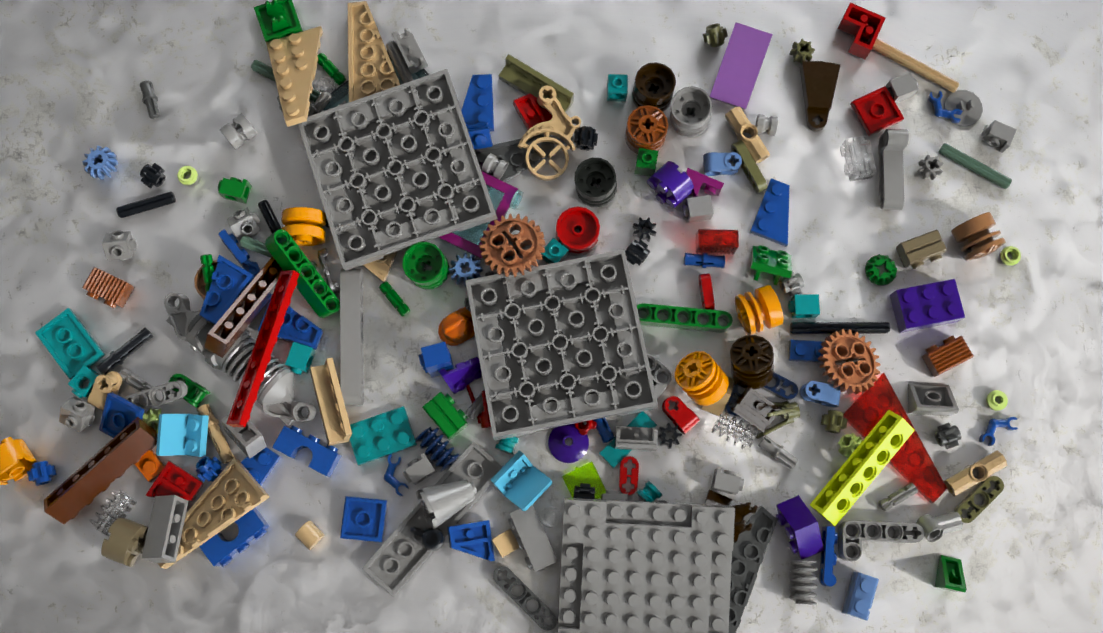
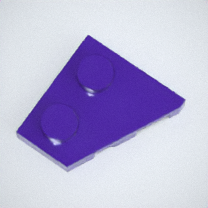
M478 356L466 362L455 364L456 369L446 371L443 368L439 370L440 375L453 394L464 390L471 382L482 377Z

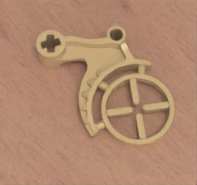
M547 85L539 90L537 102L539 106L545 108L552 115V119L531 127L518 144L520 149L525 148L527 150L525 162L529 172L534 177L544 181L557 179L565 172L569 162L567 150H576L571 141L572 135L575 131H578L581 125V119L578 116L570 118L566 114L561 103L556 98L555 89ZM544 134V137L536 139L530 146L526 144L532 137ZM549 134L561 138L567 145L564 146L559 140L549 137ZM552 142L557 145L549 153V158H552L562 149L565 156L563 169L553 160L548 162L557 174L544 176L537 173L546 163L545 159L534 169L531 167L529 153L532 148L542 158L546 156L545 152L537 145L538 143Z

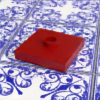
M886 86L850 103L868 136L904 120L902 113Z

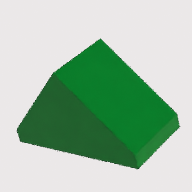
M940 555L935 581L936 588L953 592H966V582L960 559Z

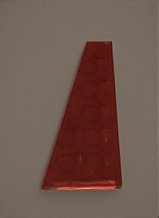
M882 373L878 380L873 382L874 386L864 391L843 414V418L848 419L847 422L864 439L888 410L903 417L915 430L885 373ZM915 430L889 463L909 483H913L930 503H934L947 487Z

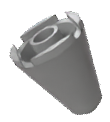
M468 480L420 488L416 490L418 500H423L420 507L429 526L432 525V528L435 529L475 499L477 490L473 482L469 483Z

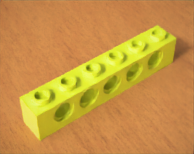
M888 410L811 502L810 506L832 525L836 526L915 430L903 417Z

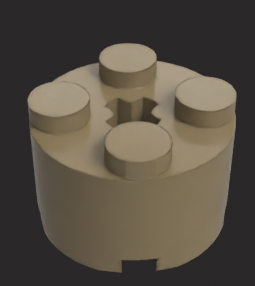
M120 517L116 519L108 530L111 533L109 539H104L101 548L102 556L128 567H133L139 554L143 553L148 527L126 518Z

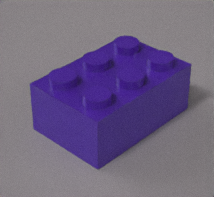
M955 279L898 289L889 295L899 333L956 323L965 318Z

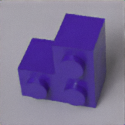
M799 495L776 505L778 511L776 519H778L777 521L780 526L784 525L785 532L790 539L788 545L793 554L797 553L799 558L803 560L824 550L818 521Z

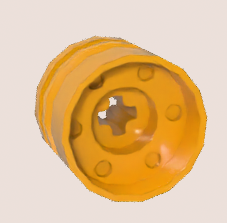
M770 285L755 289L754 296L749 291L745 292L744 295L739 294L735 296L737 316L747 335H753L756 331L762 332L764 325L771 329L783 324L784 318L781 304Z
M695 351L686 355L678 363L674 373L678 385L698 405L708 406L714 404L727 392L729 385L727 375L717 365L715 360L704 351Z

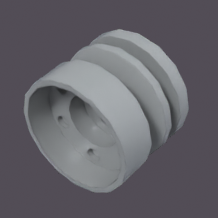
M694 86L684 87L677 91L672 98L670 107V120L674 130L680 135L693 137L698 136L707 129L712 112V101L707 92Z

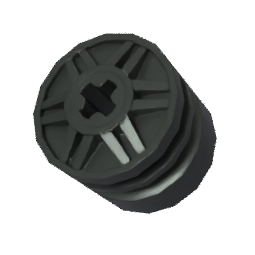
M589 158L578 165L574 181L579 199L590 207H602L611 202L617 192L616 173L613 166L602 158ZM596 183V185H600V187L597 188L596 186H593V184Z

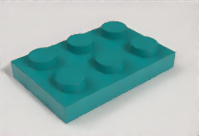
M70 308L64 310L35 332L70 380L83 365L91 367L105 356V353Z
M404 406L350 424L352 431L350 442L358 465L417 446Z

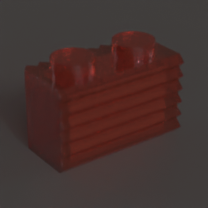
M698 229L697 254L699 252L701 254L703 252L709 254H734L739 247L738 230Z

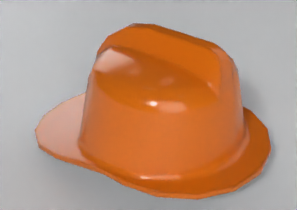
M466 307L449 314L441 321L438 330L440 339L450 346H457L475 336L472 315Z

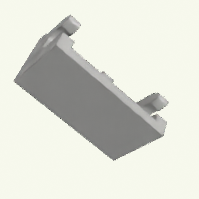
M405 28V33L399 35L396 31L392 35L410 74H413L428 67V64L413 34L410 33L408 28Z
M615 426V449L656 451L658 449L657 428Z

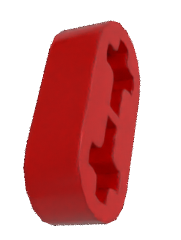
M709 273L699 274L702 308L714 310L715 303L711 276Z
M631 456L623 458L619 470V491L622 494H628V496L633 495L638 488L639 463L636 458ZM628 460H631V463L635 465V468L631 469V475H627V468L624 467ZM627 477L630 478V484L634 485V489H630L629 492H626V488H622V485L627 482Z

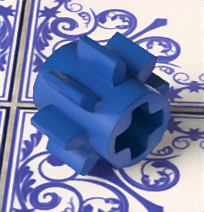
M215 456L212 459L210 457H203L196 464V472L198 473L196 476L203 482L205 480L208 482L214 481L222 472L221 462Z
M48 461L34 463L31 465V471H27L29 481L35 482L36 486L51 483L52 477L57 475L55 465H49Z

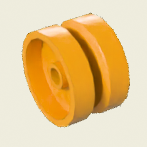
M293 207L282 211L281 222L285 226L281 230L287 231L298 246H317L325 243L326 232L322 229L326 225L325 212L307 207Z

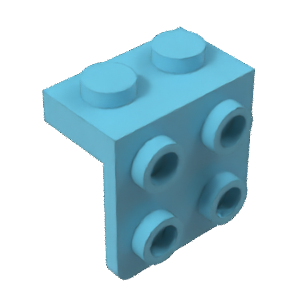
M518 451L491 478V482L501 494L522 511L528 510L552 485V480L534 467L521 451Z

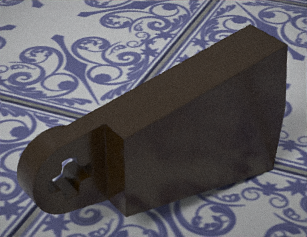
M802 61L799 67L806 123L812 131H821L827 124L841 64L824 61ZM815 117L818 118V121H822L819 123V125H816V122L812 121L815 119Z

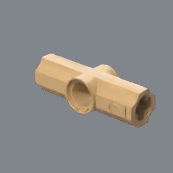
M740 106L731 109L725 114V118L737 135V140L744 142L756 164L770 156L769 151L758 136L757 128L750 123ZM743 133H749L752 137L747 138Z
M996 450L944 480L945 487L949 493L956 496L1008 466L1007 460L1003 454ZM974 468L977 469L979 473L978 478H975L973 476L972 471Z

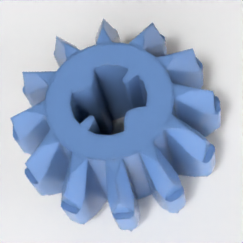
M97 146L96 150L90 148L91 153L84 154L87 158L82 161L83 165L86 166L84 169L92 178L96 179L98 177L104 180L105 175L111 177L112 171L117 172V169L114 167L119 164L116 160L117 155L111 152L108 147L102 148Z
M464 253L463 258L456 255L457 262L451 260L450 263L453 267L449 268V273H452V280L457 279V285H461L464 281V286L466 287L465 280L481 277L479 273L483 271V268L479 266L481 261L479 259L475 260V255L472 254L468 258L467 253ZM466 267H469L470 271L463 273L462 268L466 269Z

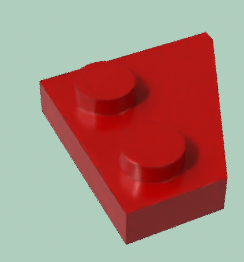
M531 93L513 100V106L527 130L536 124L552 119V115L545 108L539 106L537 97Z
M168 461L146 496L155 498V496L176 495L185 500L193 501L205 483L173 462Z

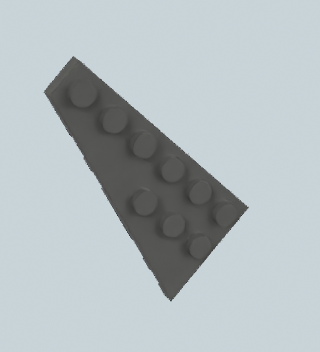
M544 134L532 137L526 144L530 146L536 139L544 137ZM521 139L495 144L492 147L476 149L475 153L481 171L483 163L490 153L496 155L499 161L505 160L508 162V167L500 179L503 182L527 170L525 162L527 150L518 147ZM552 142L537 144L545 152V158L555 148ZM533 148L529 153L531 167L545 159ZM487 185L488 191L494 189Z
M762 506L758 507L757 511L745 524L751 523V530L740 533L737 542L733 544L729 633H736L741 623L745 606H747L760 564H762L765 550L771 540L778 520Z

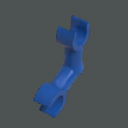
M939 91L938 98H934L932 92H930L928 100L933 104L934 115L949 118L952 123H959L961 119L955 118L954 114L961 115L963 111L960 109H954L953 111L942 109L940 101L943 96L942 92Z
M1017 418L990 419L985 434L980 436L979 442H984L987 436L990 440L988 446L994 445L996 428L1002 427L1010 431L1016 430L1018 428L1011 427L1010 421L1017 420Z
M392 454L388 456L389 465L384 475V481L394 487L399 496H403L399 492V487L405 486L407 489L409 487L406 483L399 482L393 476L396 467L401 463V457H399L397 463H391Z

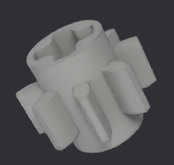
M927 155L924 160L921 159L918 162L921 168L917 172L922 174L923 179L930 177L931 180H934L936 175H940L943 172L940 167L944 163L939 161L938 156L930 157V155Z
M792 271L790 278L783 277L782 280H779V285L784 294L789 293L790 296L801 293L800 288L804 287V281L799 273L794 274Z

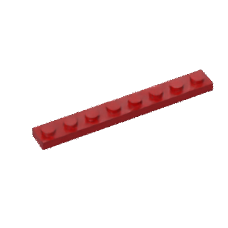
M294 270L281 271L226 423L229 426L246 427L250 419V413L257 399L259 387L264 380L265 370L271 360V353L278 340L277 336L284 323V317L291 303L293 291L297 286L299 273Z

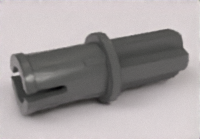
M142 81L140 83L143 94L142 102L146 104L149 117L151 119L158 118L160 116L157 106L158 97L154 93L153 84L151 81Z

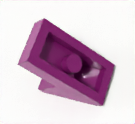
M687 168L686 174L694 185L691 192L692 197H697L700 189H703L708 195L719 196L724 183Z

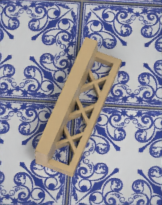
M327 358L324 365L310 367L309 371L328 446L349 442L352 431L333 358Z

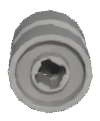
M242 113L233 119V124L228 123L219 129L235 150L244 144L245 139L250 140L257 134ZM240 128H242L243 130H242V132L239 134V133L237 132V130L240 129Z

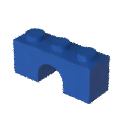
M446 342L421 348L422 354H419L420 364L425 373L430 374L431 378L440 376L439 370L443 368L446 371L454 369Z
M293 425L290 428L284 426L272 448L295 459L301 449L309 448L312 451V460L308 467L327 477H331L342 455L337 453L339 449L332 445L328 446V444L324 447L319 444L320 439L309 435L308 438L301 435L303 430Z
M256 507L235 521L238 525L239 533L234 540L228 541L222 533H218L199 546L213 566H226L233 560L232 556L235 553H242L250 546L248 543L254 538L258 540L266 534V529L269 525Z

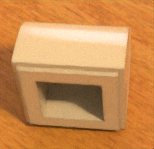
M308 521L296 532L295 536L309 550H312L325 534L312 521Z

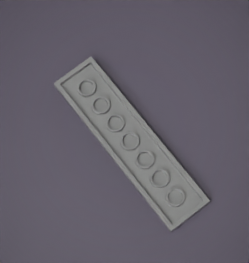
M474 441L435 484L436 486L468 480L469 483H474L477 490L475 499L437 527L444 533L445 537L448 535L447 527L454 526L461 520L492 484L491 478L502 468L496 460ZM423 500L420 501L362 568L393 597L433 552L423 546L421 537L410 532V528L413 526L423 531L432 528V525L429 526L420 507Z

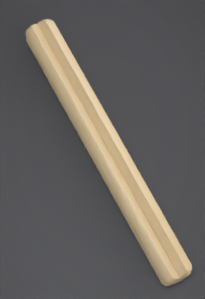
M876 39L873 50L954 93L957 90L959 82L880 39Z

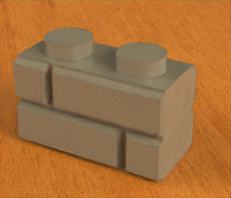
M937 229L902 242L896 247L904 268L912 266L913 269L923 266L924 261L930 260L932 263L942 258V254L947 249Z

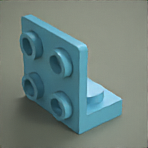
M160 414L156 455L206 457L209 415Z

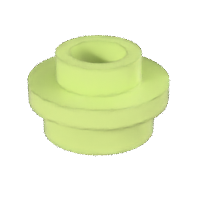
M184 166L179 169L177 177L183 185H192L196 182L198 173L193 167ZM187 174H191L190 178L185 179Z
M1007 246L1000 252V259L1005 265L1014 266L1020 261L1021 253L1016 247ZM1007 254H1010L1012 256V259H1009L1007 257Z
M999 390L990 392L986 398L987 405L995 411L1004 409L1008 403L1005 393ZM996 397L1000 398V404L996 403Z

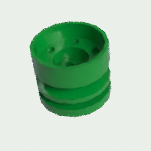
M418 242L405 252L402 267L407 277L417 287L424 290H433L442 286L447 280L450 265L443 252L435 244ZM425 266L432 267L431 270H425L424 268Z

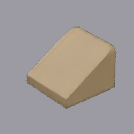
M510 529L492 539L502 558L520 548Z

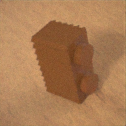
M93 267L82 287L88 291L86 295L96 300L101 297L105 299L104 304L114 309L116 305L123 308L134 290L131 284L96 267Z
M953 335L943 340L944 345L938 347L935 344L925 349L927 353L922 358L933 377L974 357L963 336L955 339Z

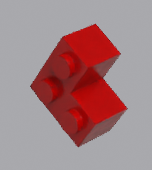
M850 2L837 28L855 36L848 53L865 60L871 52L886 18Z

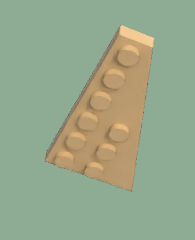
M233 458L186 513L176 562L270 497L239 460ZM158 563V565L164 569H167L174 564Z

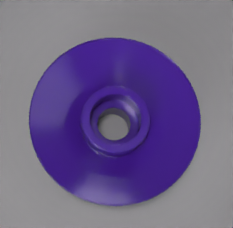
M575 424L555 427L551 431L548 446L551 454L557 460L564 463H574L582 459L589 447V438L587 434L581 435ZM567 438L572 439V445H566L565 440Z

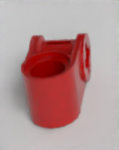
M670 396L663 401L662 411L675 426H678V430L684 435L700 421L697 415L680 398ZM674 402L676 404L674 406L675 409L669 410V403Z

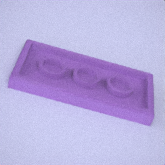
M737 22L735 23L710 98L737 107L740 106L743 109L747 108L773 34Z

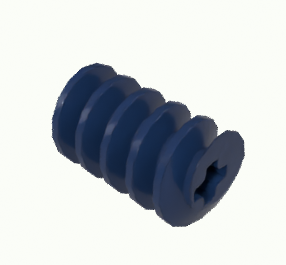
M429 427L417 436L415 441H422L420 448H427L425 454H432L430 457L432 462L438 460L435 467H442L440 470L442 472L456 461L459 454H451L454 447L446 448L449 441H441L444 434L436 435L439 428L432 429Z

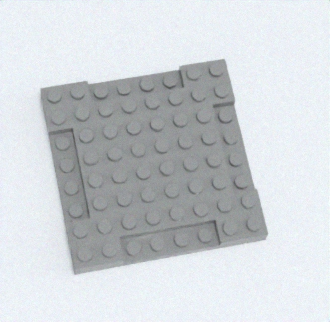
M447 69L308 116L306 122L298 124L342 268L346 271L382 259L384 255L411 247L418 242H425L457 230L461 232L498 219Z
M624 249L531 267V272L525 269L524 275L519 271L516 277L510 272L508 277L505 276V273H501L500 275L496 274L465 280L494 440L531 434L538 430L615 415L618 417L658 409L657 397Z
M564 498L558 633H729L735 508L723 505Z

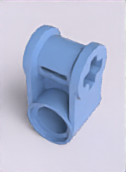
M711 152L703 155L704 175L706 176L733 175L739 171L742 164V158L736 152ZM729 161H733V164H735V166H732L731 163H729Z
M811 381L801 386L800 396L805 401L828 407H839L840 386L834 389V384Z

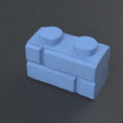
M853 572L842 613L868 621L869 609L872 607L879 579L859 572Z

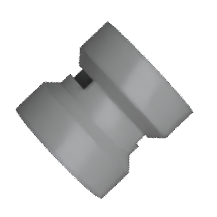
M758 114L755 123L758 134L767 132L768 135L775 136L778 117L770 116L768 118L765 115Z
M490 153L483 163L482 171L493 173V176L500 180L508 167V162L505 160L499 161L496 155Z

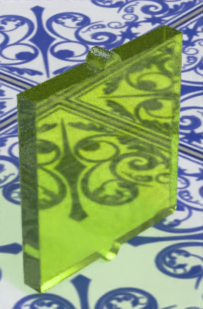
M593 462L580 468L575 467L574 471L562 476L572 498L575 485L580 486V483L590 484V487H595V499H599L602 494H606V488Z

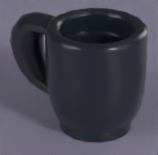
M415 526L410 528L412 534L421 537V542L427 550L436 551L444 545L445 535L440 529L428 528L423 531Z

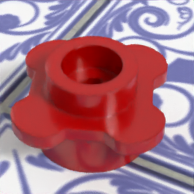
M589 420L586 421V425H584V422L574 424L581 435H586L589 430L596 428L597 423Z

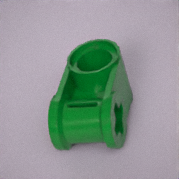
M182 374L173 375L169 382L184 379L188 392L183 399L196 408L200 407L199 404L204 397L211 393L199 383ZM178 388L172 389L174 392L179 391Z

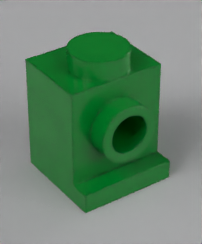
M234 177L230 179L223 178L218 184V193L224 199L246 204L252 186L246 179L241 181Z

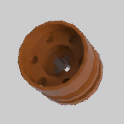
M650 105L640 106L633 110L629 115L625 132L626 144L630 150L638 154L639 148L656 151L661 149L668 130V120L663 111Z

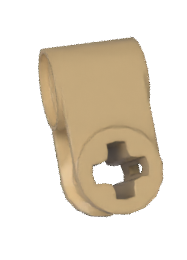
M110 371L106 375L97 376L87 403L103 411L107 394L113 392L118 395L122 384L121 375L116 371Z

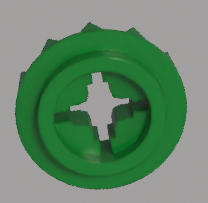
M879 254L867 261L865 274L873 284L885 286L896 278L898 268L895 265V261L891 260L888 255ZM884 264V270L887 271V273L883 272L879 276V269L877 267H880Z

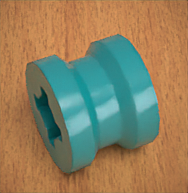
M519 438L500 439L495 449L514 455V447L519 442Z
M650 481L645 483L643 489H639L636 492L644 502H654L657 498L663 496Z

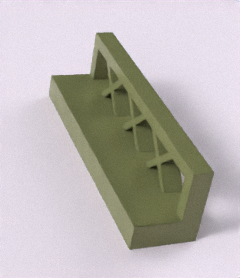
M507 55L505 58L506 65L498 75L500 80L525 95L531 93L537 98L539 90L543 86H551L555 89L556 98L561 103L565 112L568 111L573 104L574 93L513 56Z

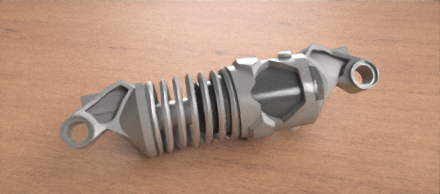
M169 293L164 299V305L169 315L166 321L174 327L178 339L189 342L191 349L202 353L208 364L214 369L227 373L229 377L233 376V381H239L238 385L240 386L256 342L251 337V332L245 329L224 357L221 358L204 347L207 334L214 327V324L200 316L201 310L195 312L190 310V301L187 296ZM178 298L179 305L176 307L175 300ZM271 354V360L265 370L264 380L258 390L256 401L262 405L265 414L278 417L287 426H290L293 421L306 422L313 420L317 415L316 407L311 403L295 401L293 389L294 373L285 367L284 364H279V360L274 359ZM304 407L308 409V415L305 418L301 413Z

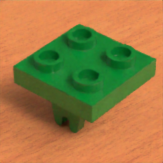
M292 0L266 1L265 4L254 7L266 42L303 31Z
M753 246L750 269L755 270L754 280L758 281L761 271L774 274L773 285L776 286L780 276L790 278L792 274V255L782 250H770L766 246Z

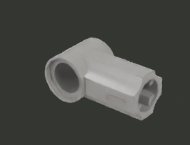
M949 512L935 517L931 514H925L916 522V524H919L924 529V537L928 542H935L943 534L962 529L963 526L958 512Z

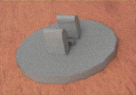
M967 90L952 92L944 103V110L953 111L954 109H960L963 111L961 115L954 114L955 118H960L961 120L959 123H953L962 127L975 124L983 112L979 97Z

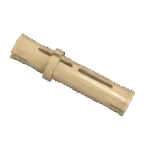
M209 404L198 407L196 410L200 415H209L208 434L220 456L222 464L231 462L235 457L220 429L219 420L215 418Z

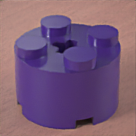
M668 161L647 180V184L657 193L656 198L661 204L666 202L672 208H675L691 194L694 185L685 171L680 173L677 170L679 166L674 162Z

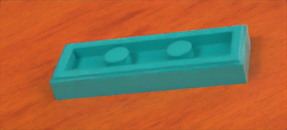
M643 411L626 427L655 428L657 424ZM614 438L599 454L614 468L632 450L615 449Z

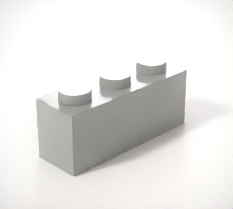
M176 495L155 496L142 559L153 563H176L188 500Z
M532 504L526 511L518 509L511 512V518L508 519L512 531L517 530L520 536L516 540L520 549L526 550L528 557L525 558L529 570L533 568L536 572L558 562L534 505Z

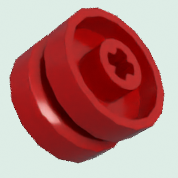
M577 206L567 209L557 220V241L569 249V255L581 256L588 254L598 243L600 231L598 218L587 208Z

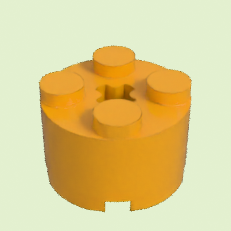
M12 437L3 439L0 442V485L8 484L7 481L14 479L16 482L28 475L27 471H31V465L37 463L24 440L13 439Z

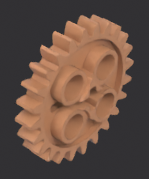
M509 214L508 219H505L502 215L500 222L494 220V226L488 224L489 231H483L485 237L480 238L483 244L480 245V250L483 251L481 253L482 258L485 259L486 265H490L491 271L497 268L498 275L504 271L506 277L509 276L510 272L516 277L517 272L520 271L524 275L525 269L530 272L532 271L531 265L538 266L536 259H543L540 253H545L543 246L546 243L545 239H543V232H540V226H535L534 220L528 223L527 216L521 220L520 214H517L516 218ZM515 230H519V231H520V232H519L518 234H516V235L511 234V233H512L513 231H515ZM503 232H505L508 235L511 243L517 247V251L519 252V254H521V256H523V258H520L517 255L514 247L512 245H509L508 239L502 234ZM498 241H503L499 246L494 245ZM525 245L531 246L527 250L522 249ZM508 256H514V259L511 261L505 260Z
M844 329L839 332L835 331L826 337V341L821 343L823 348L818 351L822 354V356L818 357V360L823 361L819 368H825V372L822 375L829 376L827 382L833 381L834 389L840 386V392L847 390L848 394L854 392L855 395L874 386L873 382L878 380L876 375L880 374V371L876 368L881 366V364L875 361L879 356L873 354L876 348L871 349L869 347L871 341L866 343L865 336L859 338V333L855 332L852 334L850 329L846 332ZM843 361L846 362V363H843V364H841V365H836V364H835V363H837V364H838V363H841V362H843Z

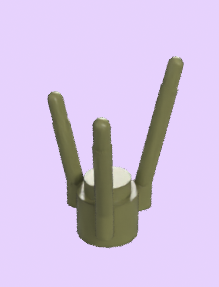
M789 401L772 402L780 407L781 410L767 413V416L781 415V418L786 420L765 430L764 433L756 435V438L759 439L787 424L794 423V419L800 417L798 404L796 402L789 403Z

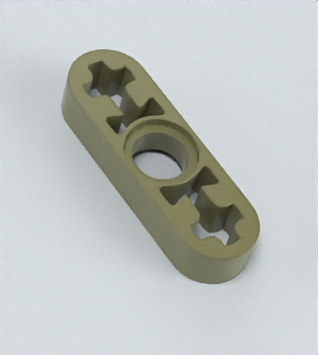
M740 140L731 145L732 152H736L741 156V168L754 191L760 193L768 188L767 182L744 142Z
M997 476L987 477L954 509V512H958L961 516L963 514L961 510H967L970 506L974 508L967 512L968 518L961 517L962 523L972 522L1003 491L1004 483L1002 479ZM989 482H996V489H992L988 493L984 491L991 487ZM976 494H980L984 498L981 506L976 505L974 502Z

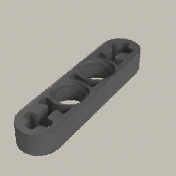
M500 566L496 568L493 573L494 581L543 630L548 631L555 628L557 624L556 615L508 567ZM499 570L502 572L506 570L508 572L506 576L509 580L512 577L516 579V581L510 584L508 589L504 587V585L508 584L505 580L499 581L497 579L499 577L497 573ZM516 584L521 585L524 589L523 594L519 597L514 596L511 592L512 587ZM531 599L536 600L539 604L538 609L534 612L529 611L526 607L527 602ZM542 607L546 609L543 612L545 616L551 615L553 617L551 620L553 624L551 626L548 624L544 626L542 624L544 620L541 616L538 619L534 617V615L540 612Z

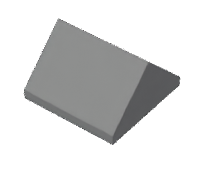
M908 383V414L950 416L958 413L959 408L949 385Z

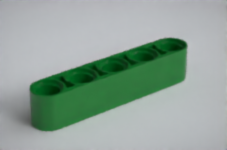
M277 230L265 241L267 250L283 271L294 270L299 273L296 288L315 313L321 318H326L340 309L339 299L290 234L285 230Z
M645 303L637 305L638 311L643 310L647 313L646 318L642 319L639 317L640 324L645 326L722 333L727 331L733 322L731 314L726 311ZM664 312L667 315V319L660 320L657 317V313ZM684 314L687 317V321L680 322L677 315ZM704 316L707 319V323L700 324L697 317ZM724 318L727 321V325H719L717 319Z

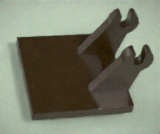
M710 489L704 505H723L735 508V543L740 533L750 531L752 528L751 523L745 525L744 516L749 513H755L758 508L757 505L750 507V502L742 504Z

